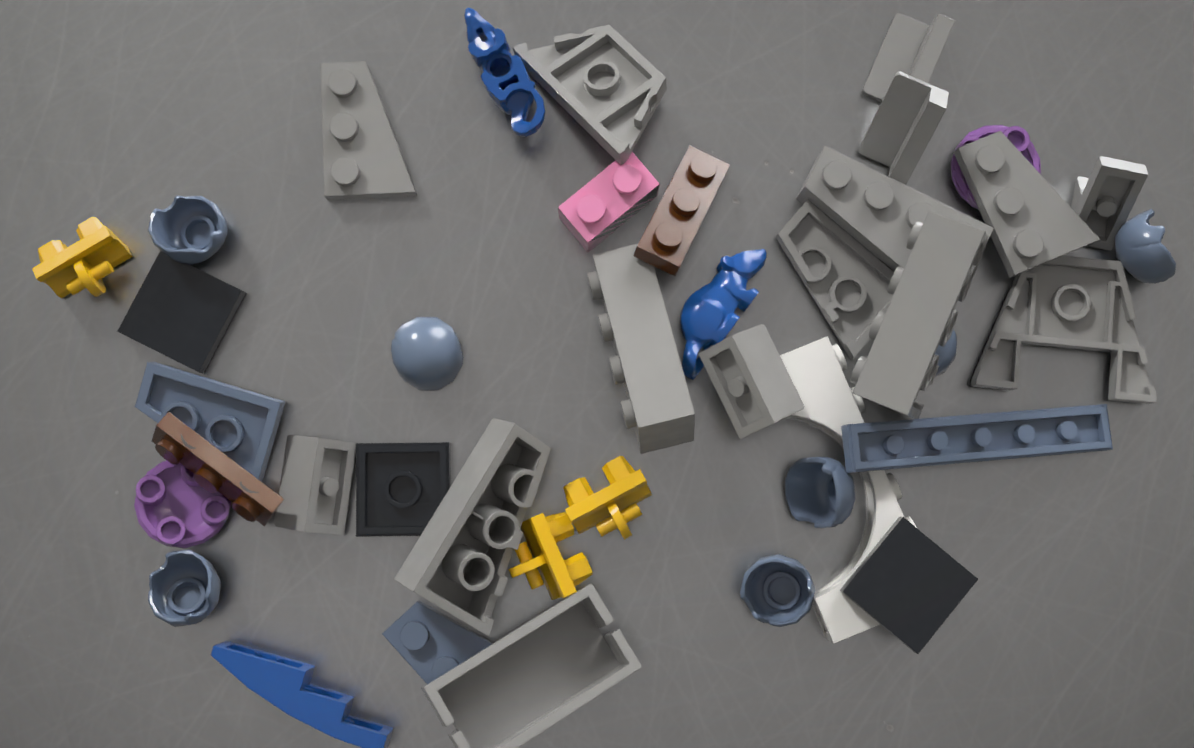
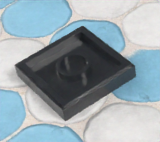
M160 251L117 332L203 374L246 293L190 264L176 262Z
M356 443V537L421 536L451 487V443Z
M898 517L840 591L914 653L919 654L977 582L978 578L904 517Z

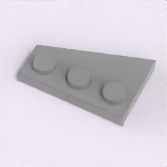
M366 61L320 63L324 197L327 200L418 196Z
M1001 131L959 147L954 152L985 224L994 228L991 238L1009 278L1100 240Z
M807 200L777 234L776 239L852 360L871 339L869 338L870 329L878 312L886 313L893 297L892 294L888 293V287L894 272L813 203Z

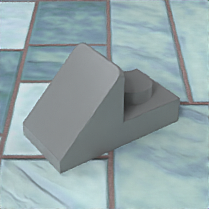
M1099 156L1090 177L1080 176L1077 178L1071 208L1100 238V240L1087 246L1112 251L1115 245V236L1120 227L1125 224L1148 177L1145 165Z

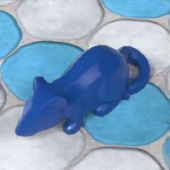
M466 8L464 18L467 26L468 49L477 66L483 72L481 78L489 96L497 107L511 115V127L516 135L527 137L536 133L544 122L545 106L543 98L534 89L535 82L530 80L522 59L517 55L512 56L510 53L511 48L504 32L501 29H495L474 9ZM535 100L537 105L535 115L530 122H526L528 112Z
M766 250L744 251L732 257L723 256L717 266L718 273L712 281L694 292L685 301L680 312V327L686 342L682 369L687 378L694 380L704 367L700 356L697 358L699 351L702 348L706 350L724 340L740 318L734 313L736 309L739 308L745 312L759 293L755 288L746 290L748 280L763 268L767 258Z

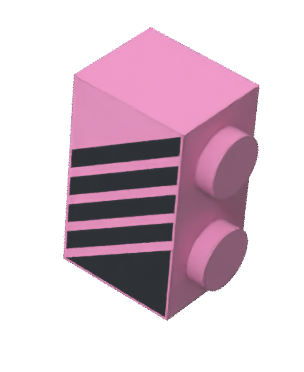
M632 152L624 164L620 165L615 160L558 207L559 219L589 253L656 198L660 183Z

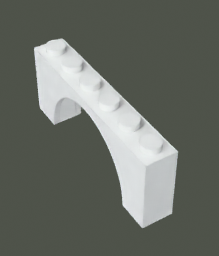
M827 336L780 355L804 404L803 410L786 418L798 420L822 430L843 447L841 426L864 423L861 414L865 412V405L862 397L853 394L855 387L850 388L843 371L847 370V363L838 344L831 345ZM885 470L859 472L864 485L867 507L866 522L860 544L842 572L830 583L815 591L813 610L825 639L832 643L839 642L880 625L844 595L840 589L898 517H904L897 501L902 499L898 482L892 473L886 474ZM910 516L905 517L906 520L916 527Z

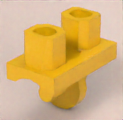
M91 217L78 225L76 232L80 240L67 247L61 240H52L38 248L40 264L32 268L34 275L38 281L46 283L61 299L70 293L74 296L86 288L93 296H101L106 293V287L102 279L113 273L114 267L133 257L125 243L96 217Z
M619 456L602 467L610 483L609 486L593 493L585 477L578 478L563 487L569 505L565 511L579 534L596 526L601 537L617 528L624 540L633 536L626 523L642 515L637 503L648 498L652 493L641 470L635 471L623 456Z
M562 512L545 517L541 513L522 522L521 529L526 541L519 544L518 550L514 549L520 564L508 569L511 577L514 578L525 573L531 590L545 583L551 600L560 597L565 598L577 592L575 586L593 575V572L583 552L564 560L556 543L575 535L574 527L568 514Z

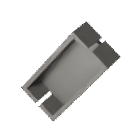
M591 583L421 689L442 726L447 727L453 723L456 730L448 734L455 748H519L642 668V665L620 629L602 636L598 628L607 626L614 619Z

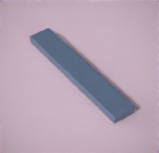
M1107 404L859 423L841 426L846 473L1113 450Z

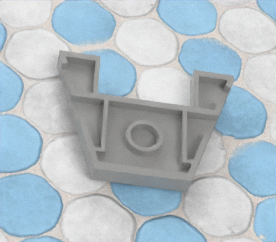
M1061 256L1016 275L972 377L971 386L1002 390L1018 389L1022 343L1110 352L1108 400L1144 404L1157 403L1156 389L1154 385L1150 386L1145 363H1148L1145 348L1139 344L1133 319H1136V314L1121 261Z

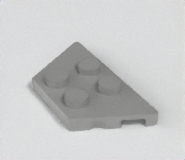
M610 25L591 28L581 34L568 33L553 37L554 45L528 50L527 43L515 46L513 48L514 55L522 59L526 71L620 165L624 164L667 90L666 77Z

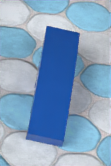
M229 641L213 646L211 656L247 688L289 716L335 739L361 748H388L394 727L349 715L354 696L310 684L315 668L314 665Z

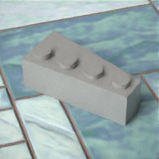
M824 146L816 158L796 198L802 204L807 200L813 203L893 272H895L898 266L905 268L912 251L906 248L910 232L917 221L924 223L928 211L985 230L988 239L994 229L827 146Z
M928 211L924 223L917 221L914 224L906 246L907 249L912 250L905 268L898 266L889 283L888 293L893 295L886 313L878 312L871 326L869 338L874 339L868 357H859L850 379L851 383L856 384L853 394L914 419H919L924 404L916 402L920 390L926 391L929 384L931 385L939 368L938 362L940 357L935 354L938 345L944 347L951 337L958 316V311L954 310L957 301L963 302L967 296L988 241L985 230Z
M634 244L593 254L595 271L587 273L593 300L602 298L605 313L598 315L604 342L613 341L616 356L609 357L615 384L623 383L627 400L620 402L627 429L634 427L640 453L643 454L694 441L695 412L655 268L653 265L633 256L638 245Z
M492 418L394 580L489 636L494 623L491 615L497 597H502L508 580L505 577V573L513 549L518 550L523 535L520 528L527 507H532L551 448L517 424Z

